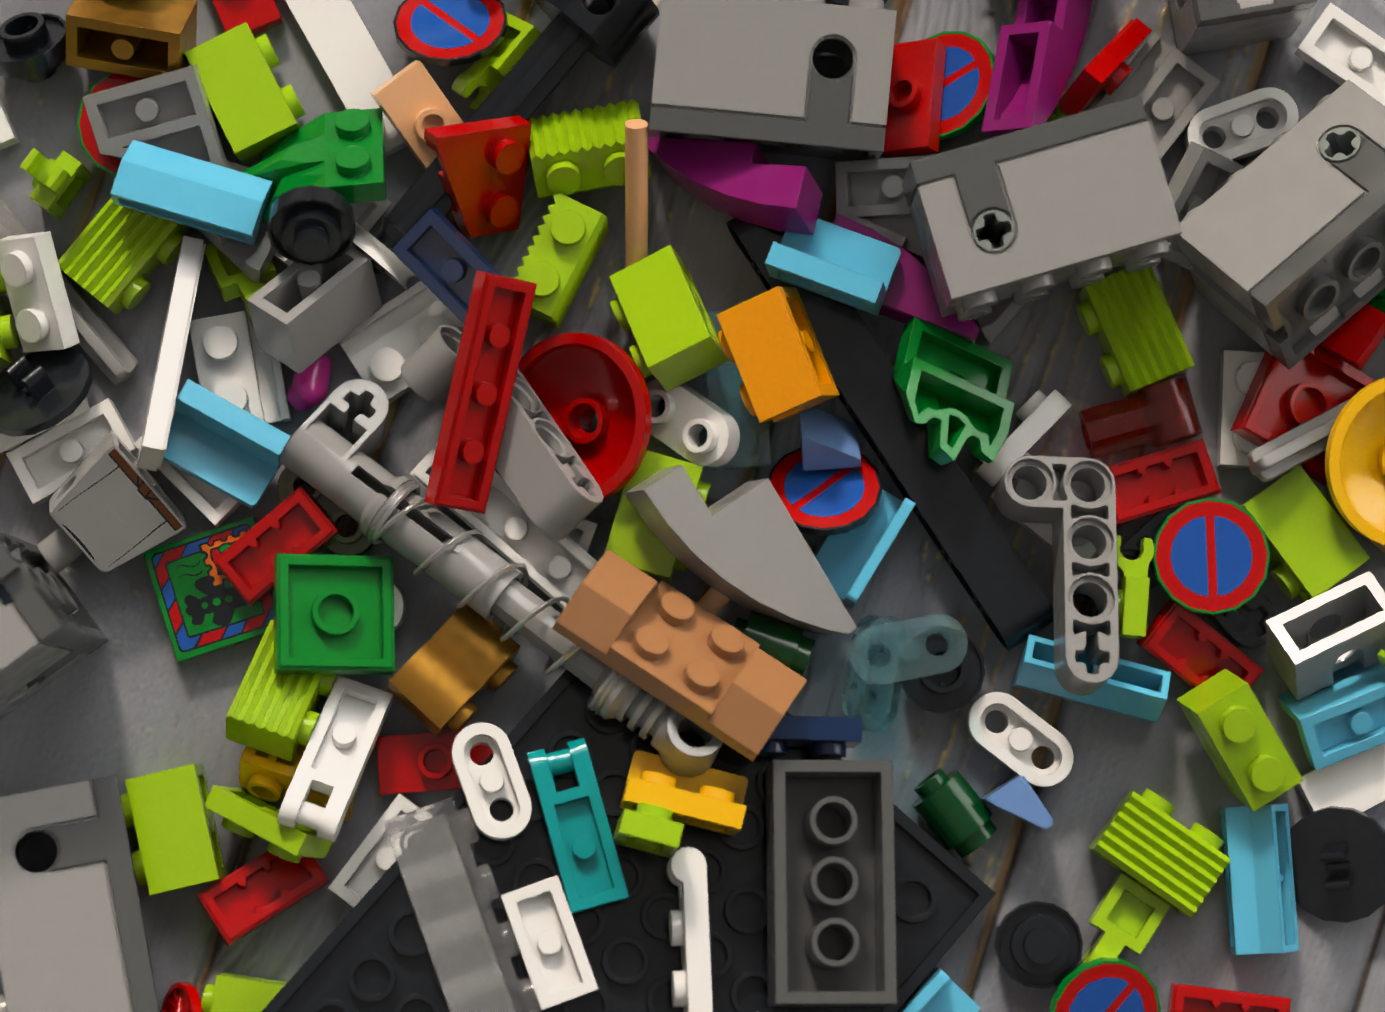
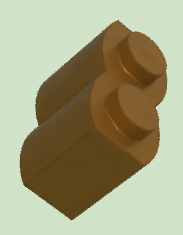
M464 605L390 679L386 690L392 693L393 697L437 738L448 727L456 734L480 709L473 702L475 698L488 686L494 692H497L518 670L519 666L513 659L517 656L521 646L511 637L506 641L500 642V635L503 630L492 619L486 620L469 606Z

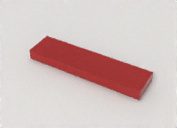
M476 270L424 502L441 507L485 514L537 287L536 283Z

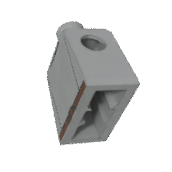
M113 430L97 444L49 499V513L60 527L37 544V547L46 561L58 572L83 553L102 573L109 572L186 528L182 509L146 469L136 468L138 459Z

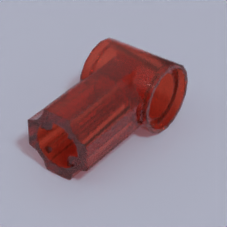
M1186 377L1161 382L1137 391L1136 396L1093 406L1078 413L1083 439L1092 459L1102 458L1152 444L1153 448L1190 439L1203 433Z

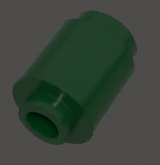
M753 610L748 621L737 617L734 624L736 629L759 643V649L800 676H803L816 641L803 636L804 629Z
M939 768L914 788V791L919 796L912 805L914 810L947 850L954 848L961 858L972 853L996 832L997 827L990 820L993 814L992 811L958 770H954L946 775Z

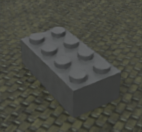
M773 760L766 767L768 1007H887L897 1004L893 760Z

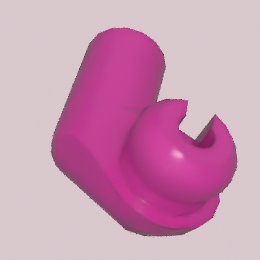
M326 354L322 355L300 374L296 371L294 372L293 385L287 389L286 393L287 400L294 409L302 412L310 411L315 405L320 404L325 399L328 393L332 370L331 362Z

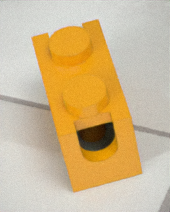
M777 286L716 314L722 328L718 332L720 346L729 361L736 363L743 380V384L740 385L741 398L749 413L757 416L759 423H765L772 419L774 422L783 421L840 395L797 288Z

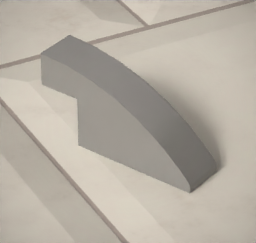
M682 465L662 468L625 493L648 528L681 563L706 584L737 604L808 632L823 635L849 634L857 629V626L768 478L748 481L710 507L706 506Z

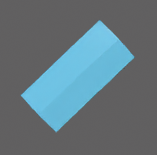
M132 140L121 160L110 195L113 203L254 246L263 220L262 217L269 205L273 181Z
M1029 634L1024 649L1020 652L1012 686L1149 723H1156L1167 701L1171 672L1119 658L1117 669L1100 689L1089 695L1071 694L1062 688L1056 679L1054 641ZM1086 649L1076 659V662H1082L1086 665L1087 673L1092 674L1097 668L1096 664L1087 662Z
M1288 803L1267 804L1255 812L1247 806L1219 807L1221 839L1224 841L1222 853L1231 859L1224 869L1230 954H1273L1300 951Z

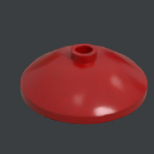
M577 332L562 333L549 337L537 343L521 357L518 369L599 484L603 492L604 501L619 492L634 476L648 447L651 434L652 410L645 380L632 358L618 345L608 339ZM597 414L598 424L594 431L592 428V418Z

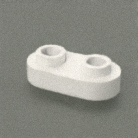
M1265 87L1199 111L1188 124L1184 134L1185 148L1187 150L1190 142L1193 141L1233 161L1263 152L1269 148L1278 135L1287 132L1298 123L1297 105L1293 98L1285 91L1274 87ZM1260 112L1270 113L1275 120V127L1272 129L1262 128L1257 123V114ZM1207 131L1218 133L1222 139L1221 147H1208L1203 141V133Z
M657 379L646 385L652 410L651 435L689 462L700 466L719 467L728 463L734 457L740 443V431L737 422L729 413L685 383L668 392ZM663 398L665 401V410L663 414L659 416L658 405L660 400ZM705 427L708 436L705 444L701 446L699 434Z
M1056 389L1048 397L1038 390L1015 414L1022 421V424L1006 438L993 462L986 463L980 460L983 464L977 469L976 473L993 488L1002 478L1009 465L1016 459L1023 457L1072 404Z
M991 692L981 696L971 705L967 714V729L971 738L1013 773L1021 775V777L1024 776L1030 785L1037 787L1056 785L1068 776L1073 766L1074 756L1067 738L1015 697L1004 692ZM991 711H999L1005 716L1006 726L1000 733L989 731L985 725V718ZM1039 746L1047 748L1052 754V762L1046 769L1037 768L1031 759L1032 752Z
M479 722L465 727L454 740L452 762L473 822L477 829L490 839L499 841L512 839L522 833L527 827L531 817L532 805L511 743L507 735L493 724ZM486 745L492 750L493 758L488 764L477 765L471 760L470 752L475 746ZM499 800L508 802L513 809L512 816L503 822L495 820L490 814L491 805Z

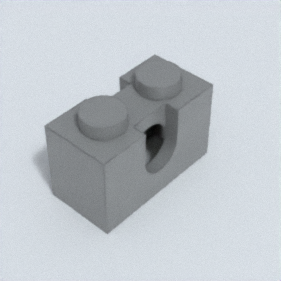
M1370 571L1266 620L1268 658L1297 701L1334 684V671L1353 662L1361 663L1364 668L1379 662L1377 654L1381 649L1385 650V591ZM1334 614L1336 628L1325 636L1312 638L1310 634L1311 627L1321 618Z

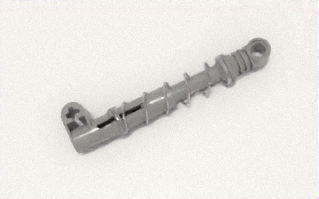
M353 379L344 382L330 394L292 435L281 454L280 463L359 522L361 534L368 538V541H372L373 545L385 542L415 565L413 576L423 571L458 598L457 608L467 605L486 620L491 619L494 615L503 620L506 625L500 635V642L508 640L516 632L528 639L549 655L544 667V675L551 674L562 665L591 687L592 693L588 700V709H591V711L595 710V714H599L603 719L616 718L618 721L623 722L628 718L627 728L631 731H635L640 727L639 737L643 740L648 739L650 736L653 737L650 745L658 750L662 763L669 771L683 777H695L702 775L711 768L723 742L552 629L561 614L550 605L559 601H564L568 604L570 601L569 597L559 596L544 602L527 589L528 569L525 564L508 563L485 545V537L482 531H466L442 512L441 506L436 508L432 504L424 502L425 498L420 496V484H415V481H412L407 476L395 477L370 458L384 439L389 408L386 393L379 385L365 379ZM348 418L353 420L350 442L343 437L346 433ZM473 535H477V536L480 538L481 541H479V540H478L476 537H474ZM516 568H521L524 572V579L522 584L520 583V581L522 579L523 574ZM692 731L704 740L705 746L699 748L691 747L680 739L679 733Z

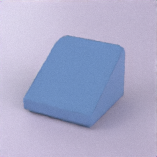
M814 407L798 413L803 470L861 467L856 424Z
M1013 776L981 798L984 803L1038 829L1046 830L1053 825L1052 821L1054 820L1024 776Z

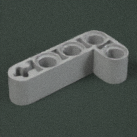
M440 325L401 366V374L405 382L423 399L437 404L447 403L464 327ZM518 369L495 468L535 526L548 537L562 540L603 501V492Z
M1020 457L1009 465L996 486L994 494L996 507L1003 516L1012 521L1052 524L1054 669L1056 679L1062 688L1071 694L1089 695L1100 689L1117 669L1119 662L1116 487L1114 476L1107 465L1092 458ZM1017 479L1028 480L1037 489L1038 498L1028 500L1020 497L1013 489L1012 481ZM1081 481L1091 486L1095 492L1096 501L1086 502L1077 498L1072 492L1071 482ZM1081 537L1092 542L1096 548L1097 558L1086 559L1079 556L1073 549L1072 538ZM1083 594L1092 598L1097 605L1098 615L1088 617L1079 613L1074 607L1073 595ZM1095 635L1086 645V637ZM1085 647L1087 662L1097 665L1092 674L1087 673V667L1084 663L1076 662V659L1085 650Z

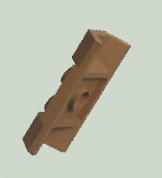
M609 549L581 582L552 628L752 762H754L807 682V679L759 649V643L665 581L661 580L658 584V581Z

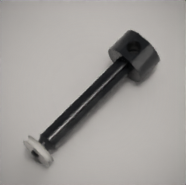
M534 0L552 21L465 123L520 115L528 121L587 51L605 64L616 67L659 16V9L652 0H605L610 11L606 14L597 15L589 12L582 0ZM437 156L386 216L382 215V230L376 237L355 222L357 231L352 245L371 257L375 273L382 274L385 272L406 290H408L406 286L408 279L416 275L391 249L430 208H437L445 217L451 212L452 199L444 191L438 176V172L442 169Z

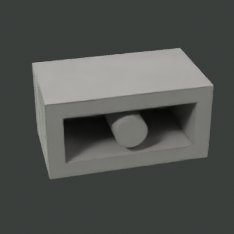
M352 246L343 256L329 263L308 265L293 262L246 299L260 349L299 374L382 308L371 257Z

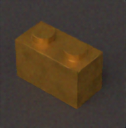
M74 0L66 13V65L146 79L188 67L190 63L184 52L196 47L197 1Z

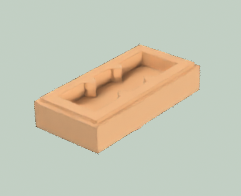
M414 60L370 93L424 170L437 156L435 151L427 146L424 139V130L426 128L464 123L419 60Z

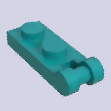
M584 738L566 742V749L546 754L544 749L526 753L530 773L571 914L629 898ZM573 771L578 787L556 792L553 776Z

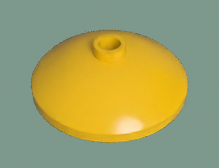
M1385 377L1361 389L1342 408L1331 428L1325 451V475L1328 489L1336 508L1347 523L1358 533L1384 546Z

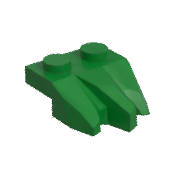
M381 108L347 109L340 112L324 113L281 138L260 153V162L244 170L243 173L273 181L269 199L271 201L262 219L268 221L271 205L281 194L296 187L313 185L329 188L344 196L349 204L387 200L385 124Z
M913 317L904 324L892 376L909 420L918 424L927 423L929 457L941 466L954 462L965 443L970 448L974 457L986 463L993 462L1008 436L1015 403L1006 399L1014 362L924 320Z

